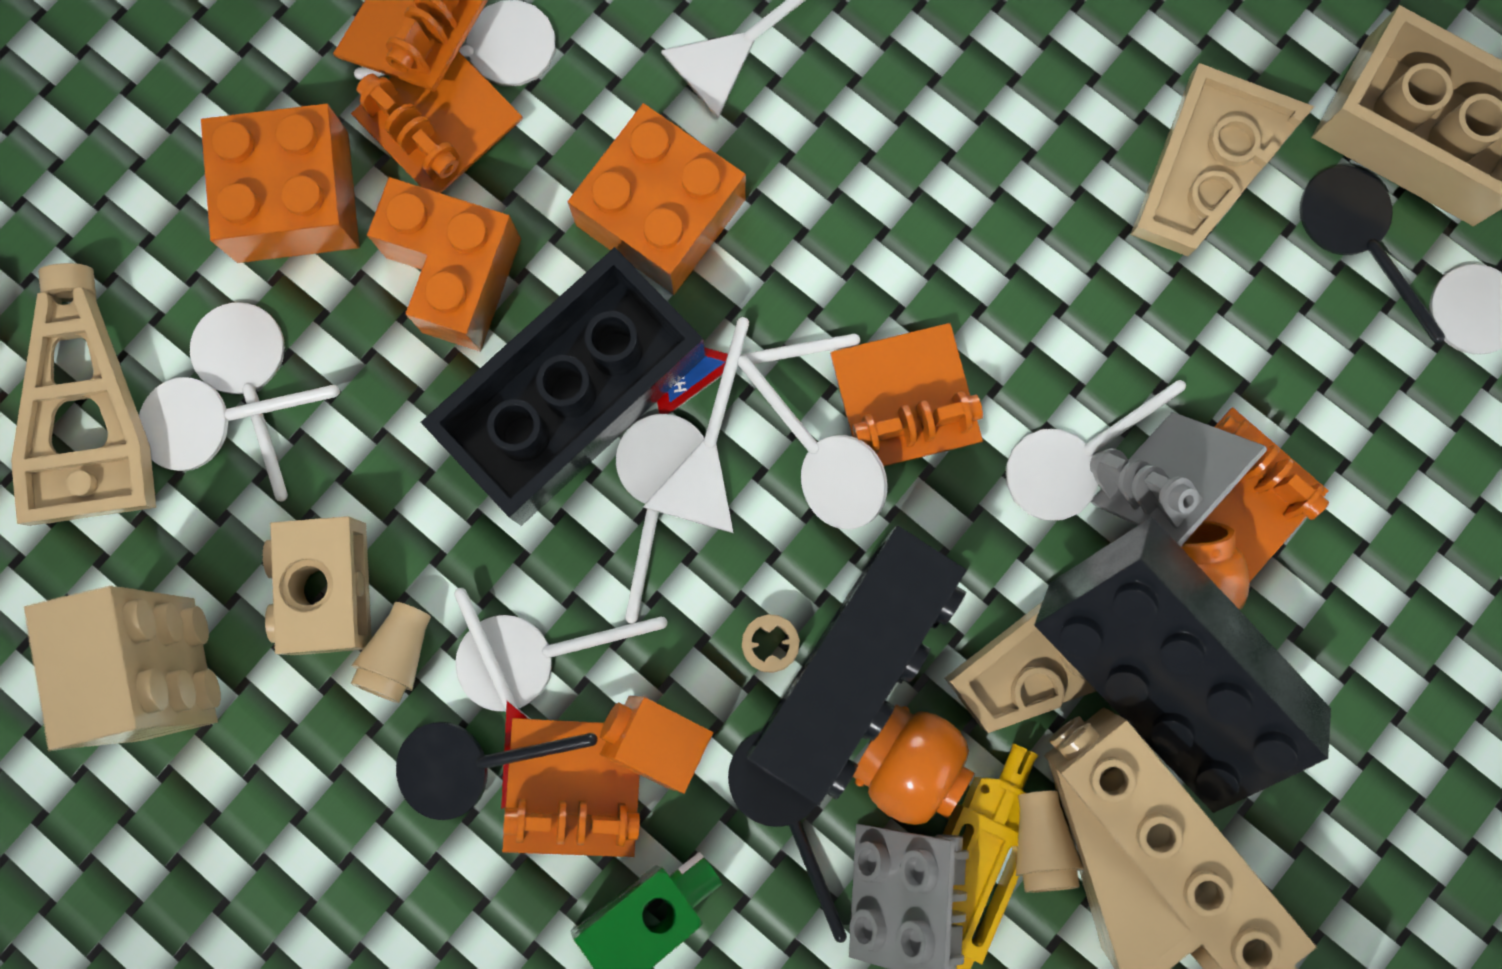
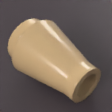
M395 602L388 617L351 665L357 670L350 684L383 699L400 703L405 690H413L425 630L431 616L410 605Z
M1039 791L1018 795L1020 818L1016 876H1023L1025 893L1079 888L1077 871L1084 868L1061 809L1058 791Z

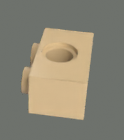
M350 516L270 523L271 540H266L263 546V566L267 577L272 578L273 604L267 606L265 628L269 641L275 643V654L306 655L363 650L372 638L366 523ZM321 570L327 579V591L319 602L311 605L305 597L304 586L310 575Z

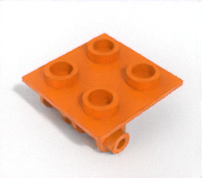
M365 0L333 54L336 58L435 92L488 0Z
M459 51L435 92L394 77L389 79L385 77L378 78L375 74L365 76L357 85V92L361 95L360 105L351 112V115L420 187L442 193L523 119L521 114Z
M950 323L830 352L851 435L869 445L878 455L884 467L983 442L977 421L983 419L982 405L977 394L970 396Z
M1232 407L1214 427L1265 445L1267 451L1204 521L1222 523L1234 529L1235 547L1245 557L1250 583L1306 517L1313 520L1326 509L1329 501L1324 496L1329 490Z
M512 718L510 750L587 733L596 734L598 741L596 745L509 764L502 852L635 857V841L639 837L640 814L637 813L640 775L600 755L606 743L605 740L600 738L604 723Z

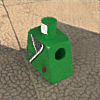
M700 852L670 875L667 874L663 867L656 865L571 930L573 940L594 969H652L703 925V922L693 908L721 887L723 883ZM656 898H661L667 906L665 919L656 926H646L642 916L644 907Z

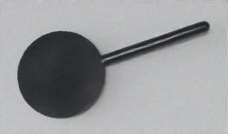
M1352 166L1329 168L1314 177L1304 189L1299 207L1300 219L1308 236L1318 246L1334 254L1356 255L1369 251L1434 343L1443 342L1445 339L1444 333L1379 243L1387 234L1393 215L1391 199L1383 184L1369 172Z
M433 722L417 728L403 742L396 761L397 782L405 800L418 813L435 820H450L467 813L479 802L487 783V768L596 745L598 738L594 733H587L485 755L478 741L466 729L450 722Z
M759 731L743 741L731 759L728 772L731 796L737 807L751 820L771 827L789 825L832 935L836 942L843 943L847 938V934L801 823V820L812 812L816 804L748 760L746 753L759 735Z

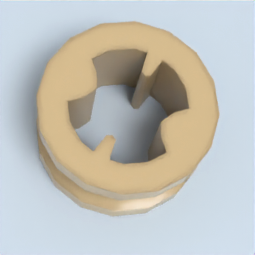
M767 614L757 617L747 626L742 638V650L744 657L752 667L761 672L774 673L784 670L793 663L799 652L800 640L797 630L790 621L779 615ZM776 627L782 629L788 638L781 642L782 645H789L786 655L781 660L773 655L766 658L765 661L758 659L752 649L759 646V643L752 642L755 632L760 628L768 633Z

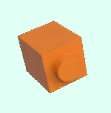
M628 696L625 704L620 702L615 704L604 722L600 738L605 740L606 743L600 755L667 789L685 794L713 732L646 697Z

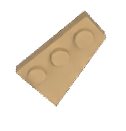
M1199 63L1190 75L1131 235L1187 257L1191 255L1315 106Z
M1042 602L944 678L979 726L988 733L1060 708L1062 703L1096 691L1034 626Z

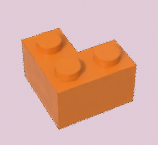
M389 177L367 236L385 258L421 269L405 315L423 334L481 352L521 242V237L510 215Z

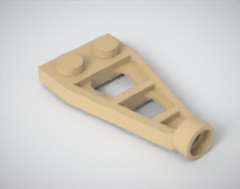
M74 263L44 266L38 270L40 293H37L11 458L17 524L33 526L156 508L150 444L96 302L94 270L90 266ZM62 302H71L67 305H62ZM84 338L88 344L92 361L93 377L91 380L56 384L54 381L55 346L59 341ZM92 399L99 406L107 427V441L101 448L59 454L52 445L54 420L58 408L64 402Z

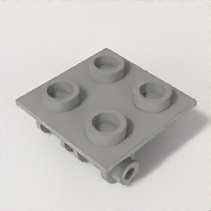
M1171 412L1129 460L1123 452L1114 448L1099 451L1092 457L1090 470L1102 489L1093 498L1091 503L1136 526L1153 517L1175 542L1182 546L1267 451L1265 445Z
M856 824L849 941L850 958L887 969H957V965L964 964V955L962 954L963 926L952 924L966 921V913L952 910L953 902L967 900V892L953 889V885H965L966 859H969V851L962 849V836L936 834V837L865 824Z

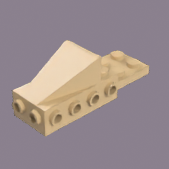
M1103 707L1086 722L1080 716L1073 718L1051 736L1049 741L1054 748L1047 752L1044 757L1048 760L1056 791L1059 794L1060 805L1084 868L1079 871L1100 945L1114 969H1171L1189 953L1203 969H1297L1294 965L1317 948L1126 719Z

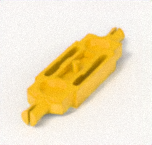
M1016 744L1011 746L1012 749L999 779L974 776L963 804L956 805L943 834L958 836L961 828L966 824V829L962 836V849L969 851V859H966L965 885H953V889L967 892L966 901L952 903V910L966 913L965 922L952 923L963 926L962 954L964 955V964L957 965V969H971L974 961L983 964L1019 876H1016L1020 818L1018 795L1026 793L1023 791V788L1039 755ZM1012 847V852L1007 861L1002 876L999 880V883L996 887V890L988 906V909L980 925V928L977 932V935L972 940L973 934L976 930L978 922L981 918V915L987 904L989 896L998 878V875L1006 859L1008 851Z

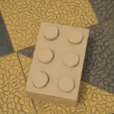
M1399 5L1365 40L1311 138L1474 227L1502 209V60Z
M107 586L24 606L48 750L138 742L218 723L215 708L220 705L221 701L220 686L214 672L207 668L203 644H206L208 641L209 629L204 612L199 606H196L194 598Z

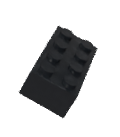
M614 247L420 423L510 519L522 526L705 358L704 339Z
M1153 517L1050 582L1034 626L1112 708L1131 724L1141 738L1213 813L1329 758L1331 708Z
M897 525L875 551L746 753L748 760L818 806H820L827 794L837 800L857 770L858 764L849 758L863 737L864 739L869 738L874 741L895 708L894 705L886 701L897 682L901 684L905 680L910 683L928 657L931 648L922 643L931 628L935 630L940 623L945 626L963 601L966 591L957 585L967 569Z

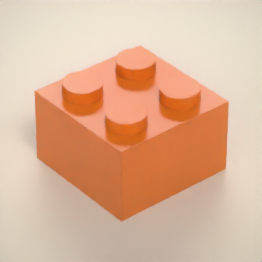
M328 103L201 119L210 241L234 261L244 263L360 248L349 133Z
M643 103L567 202L578 228L609 250L615 247L636 269L675 295L746 200V174Z

